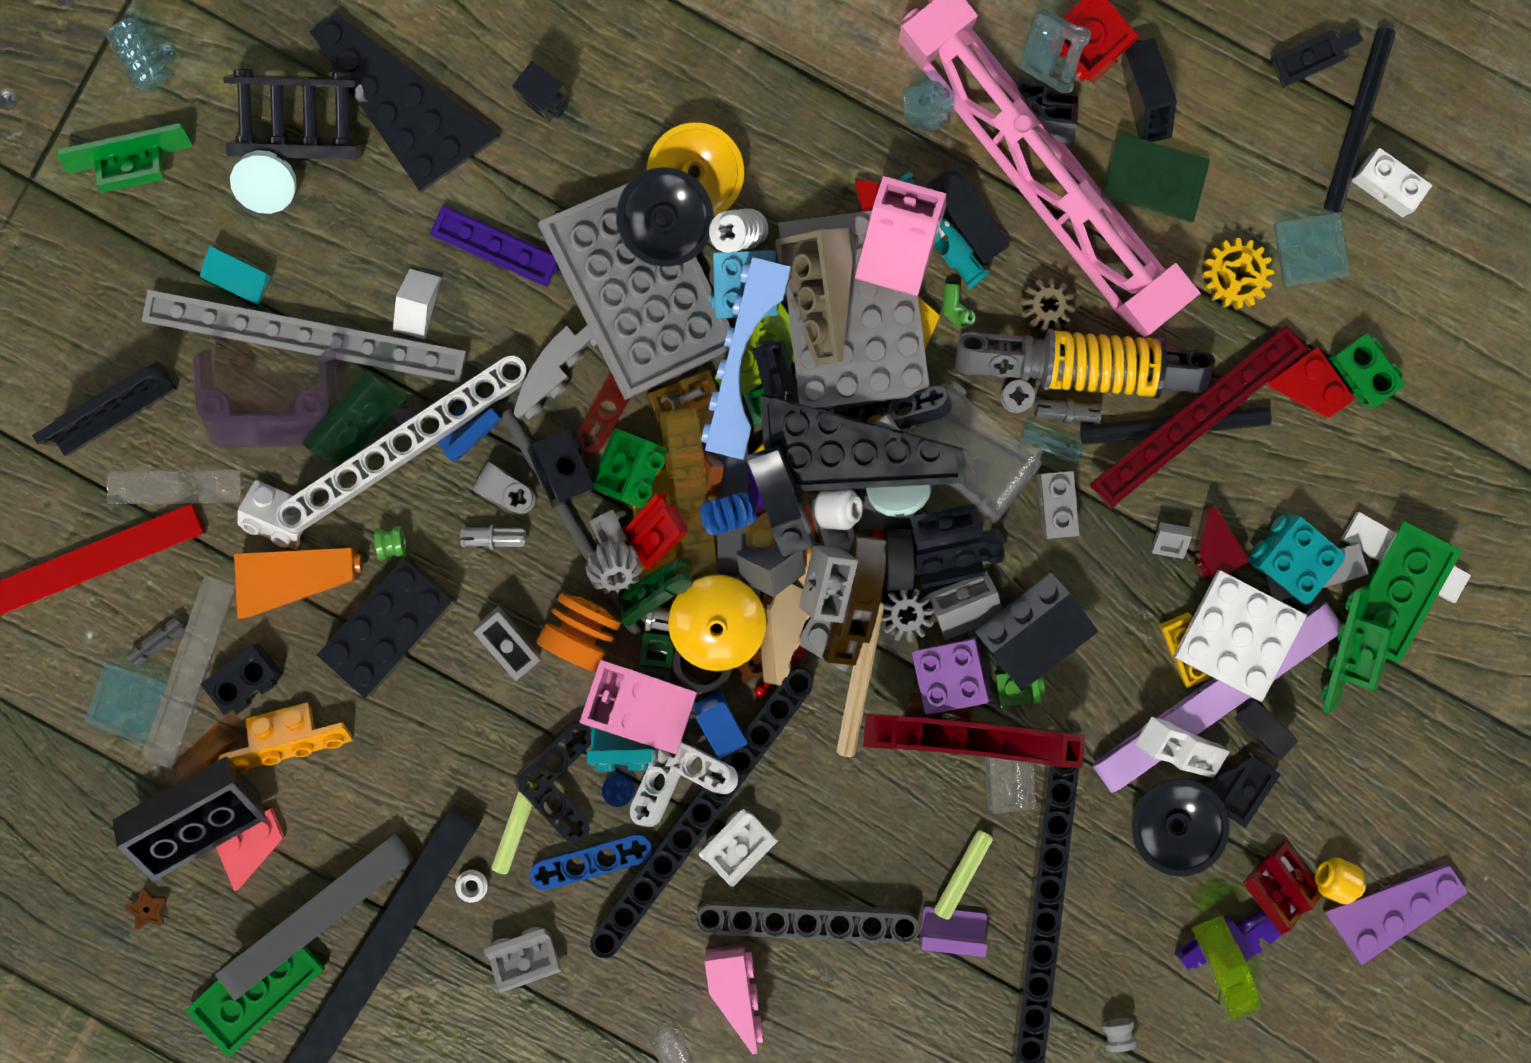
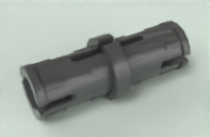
M1037 397L1034 409H1037V411H1034L1035 418L1060 419L1063 423L1069 424L1072 421L1099 424L1101 421L1102 413L1099 412V410H1102L1101 403L1074 402L1073 398H1066L1063 401Z

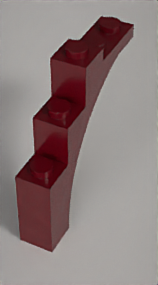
M866 714L863 747L951 753L1056 767L1082 768L1085 735L1027 726L999 725L921 715Z

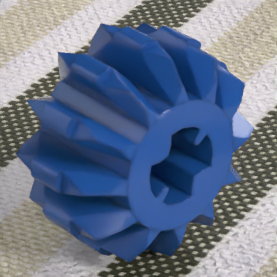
M746 492L703 503L699 508L702 526L705 527L706 533L710 535L745 527L754 523L757 519L754 501L751 500L750 494Z

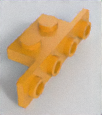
M306 702L246 718L249 747L220 754L218 758L220 760L227 756L242 773H245L250 768L261 765H275L281 760L291 757H305L314 751L325 748H339L344 743L352 741V734L344 723L315 729L312 707Z

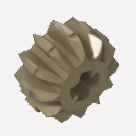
M1054 278L1048 279L1046 287L1043 281L1038 279L1035 281L1036 290L1032 287L1025 289V293L1031 299H1021L1020 305L1030 307V309L1022 312L1021 316L1022 318H1027L1032 315L1034 319L1028 325L1030 328H1034L1038 322H1041L1040 332L1046 333L1049 323L1054 331L1060 330L1059 321L1066 325L1070 323V318L1064 312L1073 313L1076 307L1066 304V302L1074 298V294L1069 293L1065 296L1062 294L1067 287L1065 283H1062L1055 289ZM1051 299L1054 302L1051 307H1054L1055 310H1049L1045 313L1041 309L1044 304H1040V301Z

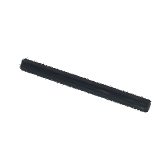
M1380 27L1377 30L1324 205L1326 211L1338 214L1343 211L1395 39L1396 31L1392 28Z
M1268 407L1233 410L1207 432L1269 426L1272 421V414ZM1172 417L1080 427V440L1083 445L1145 439Z

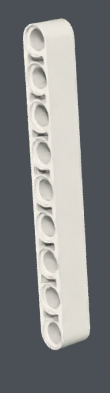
M516 356L502 358L283 502L276 512L278 523L290 532L305 530L520 388L527 377L524 362ZM510 365L519 367L521 369L520 376L515 380L506 379L503 376L506 367ZM482 383H489L494 387V392L490 397L481 398L476 394L477 387ZM455 401H463L467 404V409L464 414L454 416L449 412L450 405ZM430 418L439 421V428L433 434H427L422 431L423 423ZM402 436L412 439L411 448L405 452H399L395 449L396 440ZM372 455H383L384 465L380 469L371 470L368 468V460ZM347 472H353L357 476L356 484L351 488H343L340 484L341 477ZM320 490L328 491V503L322 507L315 506L313 503L314 494ZM293 508L300 509V521L295 525H288L285 520L286 513Z

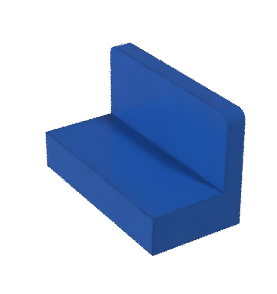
M463 402L452 415L460 416L464 414L467 404ZM491 406L437 443L444 450L443 453L452 462L456 463L498 425L502 418ZM437 426L431 432V434L435 433L438 430L439 426Z

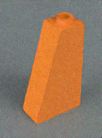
M357 548L234 554L237 619L251 618L359 580L358 573L363 572L362 555L357 554Z

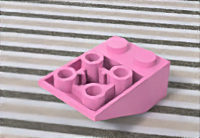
M883 176L870 217L855 279L918 297L946 208V193Z
M600 660L579 723L677 755L697 692Z
M744 943L706 949L704 962L709 995L751 1053L758 1054V1043H763L761 1016H754V1011L759 1010L756 984H750L749 978H754L752 952L745 953Z

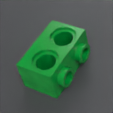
M1368 333L1359 335L1328 358L1365 410L1376 408L1406 386L1401 379L1403 373L1394 362L1389 363L1382 353L1384 348L1380 341L1374 336L1370 337ZM1357 348L1365 353L1366 360L1363 365L1357 364L1354 360L1353 355ZM1376 374L1382 376L1385 381L1382 391L1376 390L1373 386V378Z

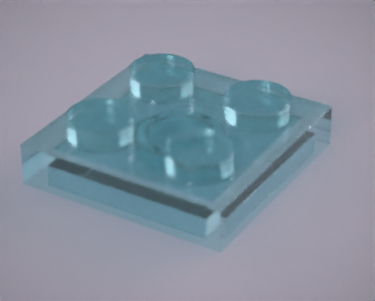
M1340 212L1280 222L1273 225L1284 288L1350 277Z
M105 662L84 724L146 745L150 741L169 682L112 662Z

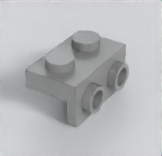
M529 928L522 932V936L511 940L510 938L498 939L492 942L491 947L484 949L485 956L490 960L497 990L500 993L562 972L552 935L545 928Z

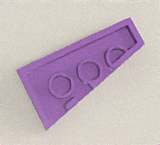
M1444 864L1407 878L1406 881L1393 886L1388 885L1380 888L1377 892L1361 896L1348 905L1332 906L1324 909L1323 912L1358 963L1363 965L1468 892L1452 868Z

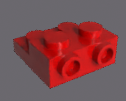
M1082 0L1047 32L1053 39L1050 45L1062 58L1067 55L1073 62V65L1070 67L1072 72L1082 82L1087 79L1092 83H1095L1118 62L1117 58L1140 38L1109 0Z

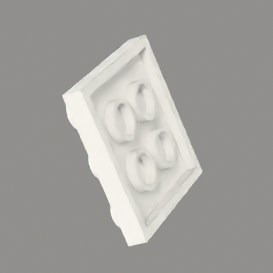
M1217 570L1173 657L1262 702L1307 615Z

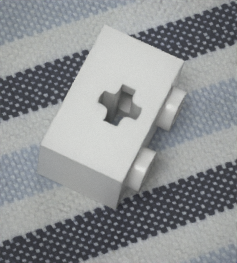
M1381 148L1376 149L1366 157L1352 178L1353 183L1401 217L1413 213L1433 186Z

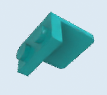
M1286 513L1279 516L1273 522L1270 528L1272 531L1266 539L1259 541L1253 547L1250 553L1251 557L1247 563L1256 571L1269 575L1299 602L1309 604L1344 562L1345 554L1301 516Z
M591 727V751H587V764L596 766V772L615 771V766L628 765V771L648 770V765L656 764V748Z

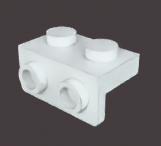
M255 480L238 508V525L249 534L262 535L271 539L277 546L283 548L290 547L294 550H297L300 544V536L303 532H290L284 529L276 519L278 507L293 495ZM298 508L290 509L285 516L287 524H297L301 519V511Z
M742 809L733 813L727 819L726 826L718 835L715 834L706 840L703 845L704 849L699 853V856L707 861L730 886L734 887L778 840L752 813Z

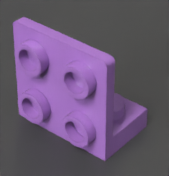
M978 636L966 638L961 642L916 650L912 653L925 714L929 715L986 704L993 699L982 645Z

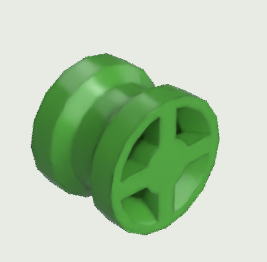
M394 526L392 530L388 531L382 528L374 530L375 550L379 561L387 560L389 556L393 555L398 558L406 557V540L402 526Z

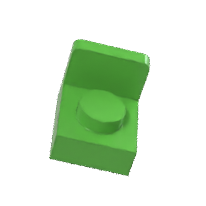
M1006 673L995 674L1000 707L1025 703H1041L1040 695H1045L1043 676L1021 692Z

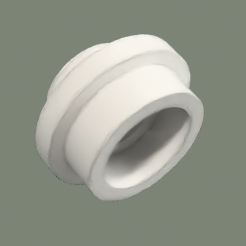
M464 871L456 880V893L466 902H477L485 896L488 890L487 879L480 871ZM474 880L478 885L477 890L470 891L466 886L467 881Z

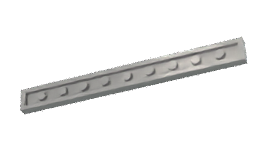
M147 290L142 322L460 384L467 352L463 350Z

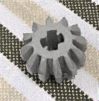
M609 541L607 546L597 545L596 552H590L588 562H586V572L591 584L594 586V589H602L604 594L609 593L611 590L618 594L619 590L623 588L630 590L631 583L639 582V576L642 572V564L638 558L637 551L633 546H627L624 541H620L616 545Z
M913 589L910 599L907 598V590H900L901 599L899 600L893 592H890L888 596L894 602L892 606L882 602L884 609L889 610L890 613L883 614L881 621L891 620V623L885 626L884 631L889 633L897 627L894 634V639L897 641L901 639L903 631H906L907 641L913 642V630L922 638L925 636V633L919 626L924 624L927 627H932L933 625L931 621L924 619V615L934 614V609H922L930 599L925 596L916 602L919 595V590ZM908 606H911L913 608L911 613H915L914 619H907L905 623H901L902 617L898 616L899 610H906Z

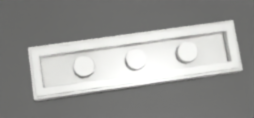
M1356 512L1341 541L1348 545L1359 543L1364 554L1379 562L1395 532L1364 514ZM1454 566L1438 595L1451 603H1456L1471 575Z

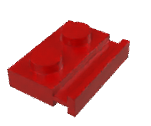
M665 492L656 494L623 530L624 534L629 535L631 538L630 545L637 551V555L645 569L656 567L689 531L673 504L669 505L667 503Z

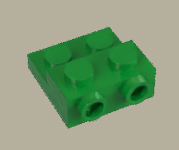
M614 428L594 475V489L642 509L645 501L649 500L652 495L651 486L657 471L661 470L665 464L664 455L667 449Z

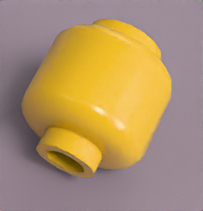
M1333 857L1321 863L1315 874V882L1321 895L1340 904L1348 905L1363 895L1366 889L1363 870L1358 865L1342 858Z

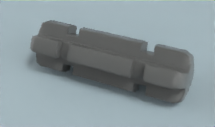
M178 617L171 619L165 624V628H159L140 643L141 646H136L127 653L129 660L135 666H141L149 660L148 656H154L173 642V638H178L186 632V626Z

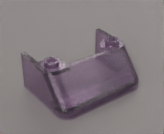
M328 348L319 355L320 388H307L300 392L295 400V412L231 413L228 396L221 390L214 389L212 349H205L193 357L196 409L209 438L214 444L220 447L326 446L332 443L338 436L339 413L335 348Z

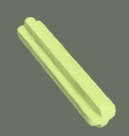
M526 781L527 783L524 788L531 787L534 789L537 785ZM519 791L492 864V870L500 874H507L510 870L532 805Z
M981 830L976 832L934 908L936 915L945 920L951 918L993 841L992 836Z

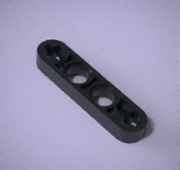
M933 386L918 390L906 398L866 404L836 414L867 422L871 416H883L888 413L897 427L904 429L945 417L950 413L953 403L945 388ZM912 407L911 412L907 415H897L902 408Z

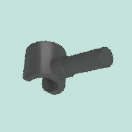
M701 386L686 394L674 393L662 398L660 403L666 401L671 403L672 411L666 413L667 416H671L683 411L686 403L705 394V389Z

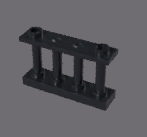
M233 69V74L223 77L224 83L237 84L239 135H236V140L226 143V156L242 157L246 153L260 150L277 154L276 157L357 160L362 157V143H353V138L349 137L348 87L361 85V78H351V72L333 71L331 72V77L254 75L253 69ZM251 84L270 85L271 136H268V141L256 140V135H252ZM283 85L302 86L304 136L301 137V142L288 141V136H285ZM316 86L335 87L336 137L333 138V142H321L320 137L317 136Z

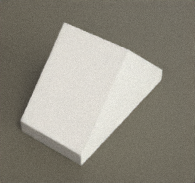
M409 269L396 295L394 332L425 340L441 277Z

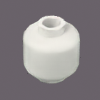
M852 489L821 490L817 497L814 498L811 510L822 528L848 530L860 520L863 505L861 499Z

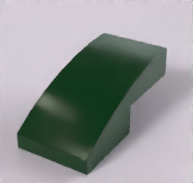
M643 632L639 673L670 683L674 644L669 635Z

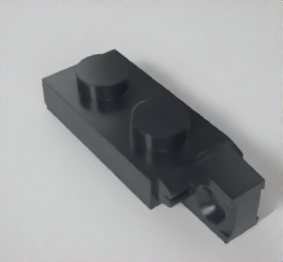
M1359 29L1341 36L1339 30H1330L1277 54L1270 60L1282 87L1285 88L1343 62L1350 56L1348 49L1359 45L1363 38Z

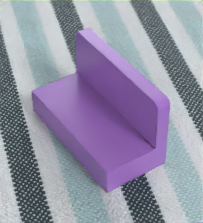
M923 907L919 938L921 950L986 957V913L955 909L951 918L945 920L934 913L935 907Z

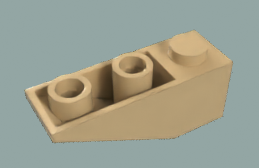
M792 584L774 597L764 593L761 600L766 614V632L761 644L763 679L766 683L780 686L790 672L791 657L794 650L801 643V631L805 621L810 617L799 607L803 589Z

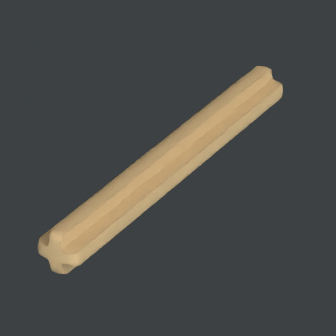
M881 602L870 643H863L856 666L853 665L837 745V753L844 757H854L856 753L884 610V604Z

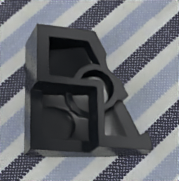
M1019 78L1017 88L1044 129L1056 140L1074 146L1078 120V96L1047 92V81Z

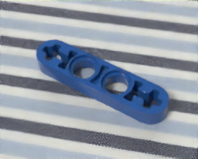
M635 833L545 858L536 862L531 868L530 881L537 889L549 890L642 864L651 855L652 842L646 835ZM634 840H638L640 845H646L647 848L643 850L641 857H637V854L632 852L625 855L626 862H621L622 857L621 851L617 846L618 844H623V850L630 849L633 846ZM611 849L616 855V861L610 866L602 865L598 861L597 856L600 850ZM578 857L583 860L585 869L581 874L574 875L568 871L567 861L570 858ZM561 861V872L565 879H560V873L551 875L548 883H545L543 878H537L536 875L541 871L542 866H545L547 871L555 870L558 867L555 862Z

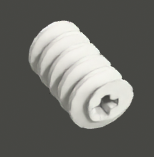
M755 209L724 211L712 220L709 227V236L712 244L716 249L728 253L753 249L765 241L768 235L766 218Z

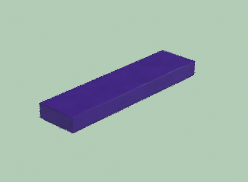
M442 205L429 234L547 288L556 271V260L552 253Z

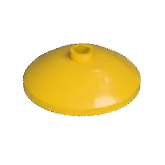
M705 123L678 125L664 133L655 143L648 158L647 171L654 168L667 167L688 173L689 167L696 165L700 170V174L695 179L707 191L713 206L714 217H716L735 202L741 191L744 180V164L741 153L734 141L717 127Z
M707 575L693 580L692 587L687 589L685 593L677 594L669 613V633L677 651L691 664L710 671L730 670L747 662L760 648L766 632L765 609L756 592L743 581L728 575ZM718 623L723 627V630L720 633H714L710 627Z

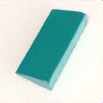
M211 246L207 250L199 276L256 305H259L272 279V276Z

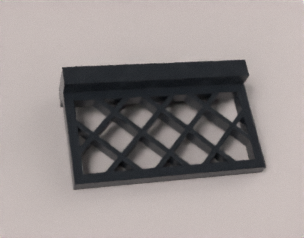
M157 361L149 367L144 366L36 432L32 437L37 444L58 446L63 456H70L173 393L177 388L161 362Z

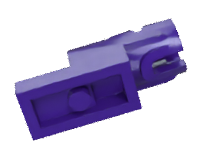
M1262 909L1239 921L1240 925L1238 927L1225 915L1174 954L1189 970L1192 967L1198 968L1205 964L1210 958L1209 954L1213 952L1225 968L1233 970L1262 952V948L1259 946L1260 938L1272 944L1282 935Z

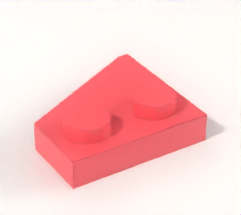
M273 808L265 811L266 819L216 847L234 891L243 887L250 876L285 838Z

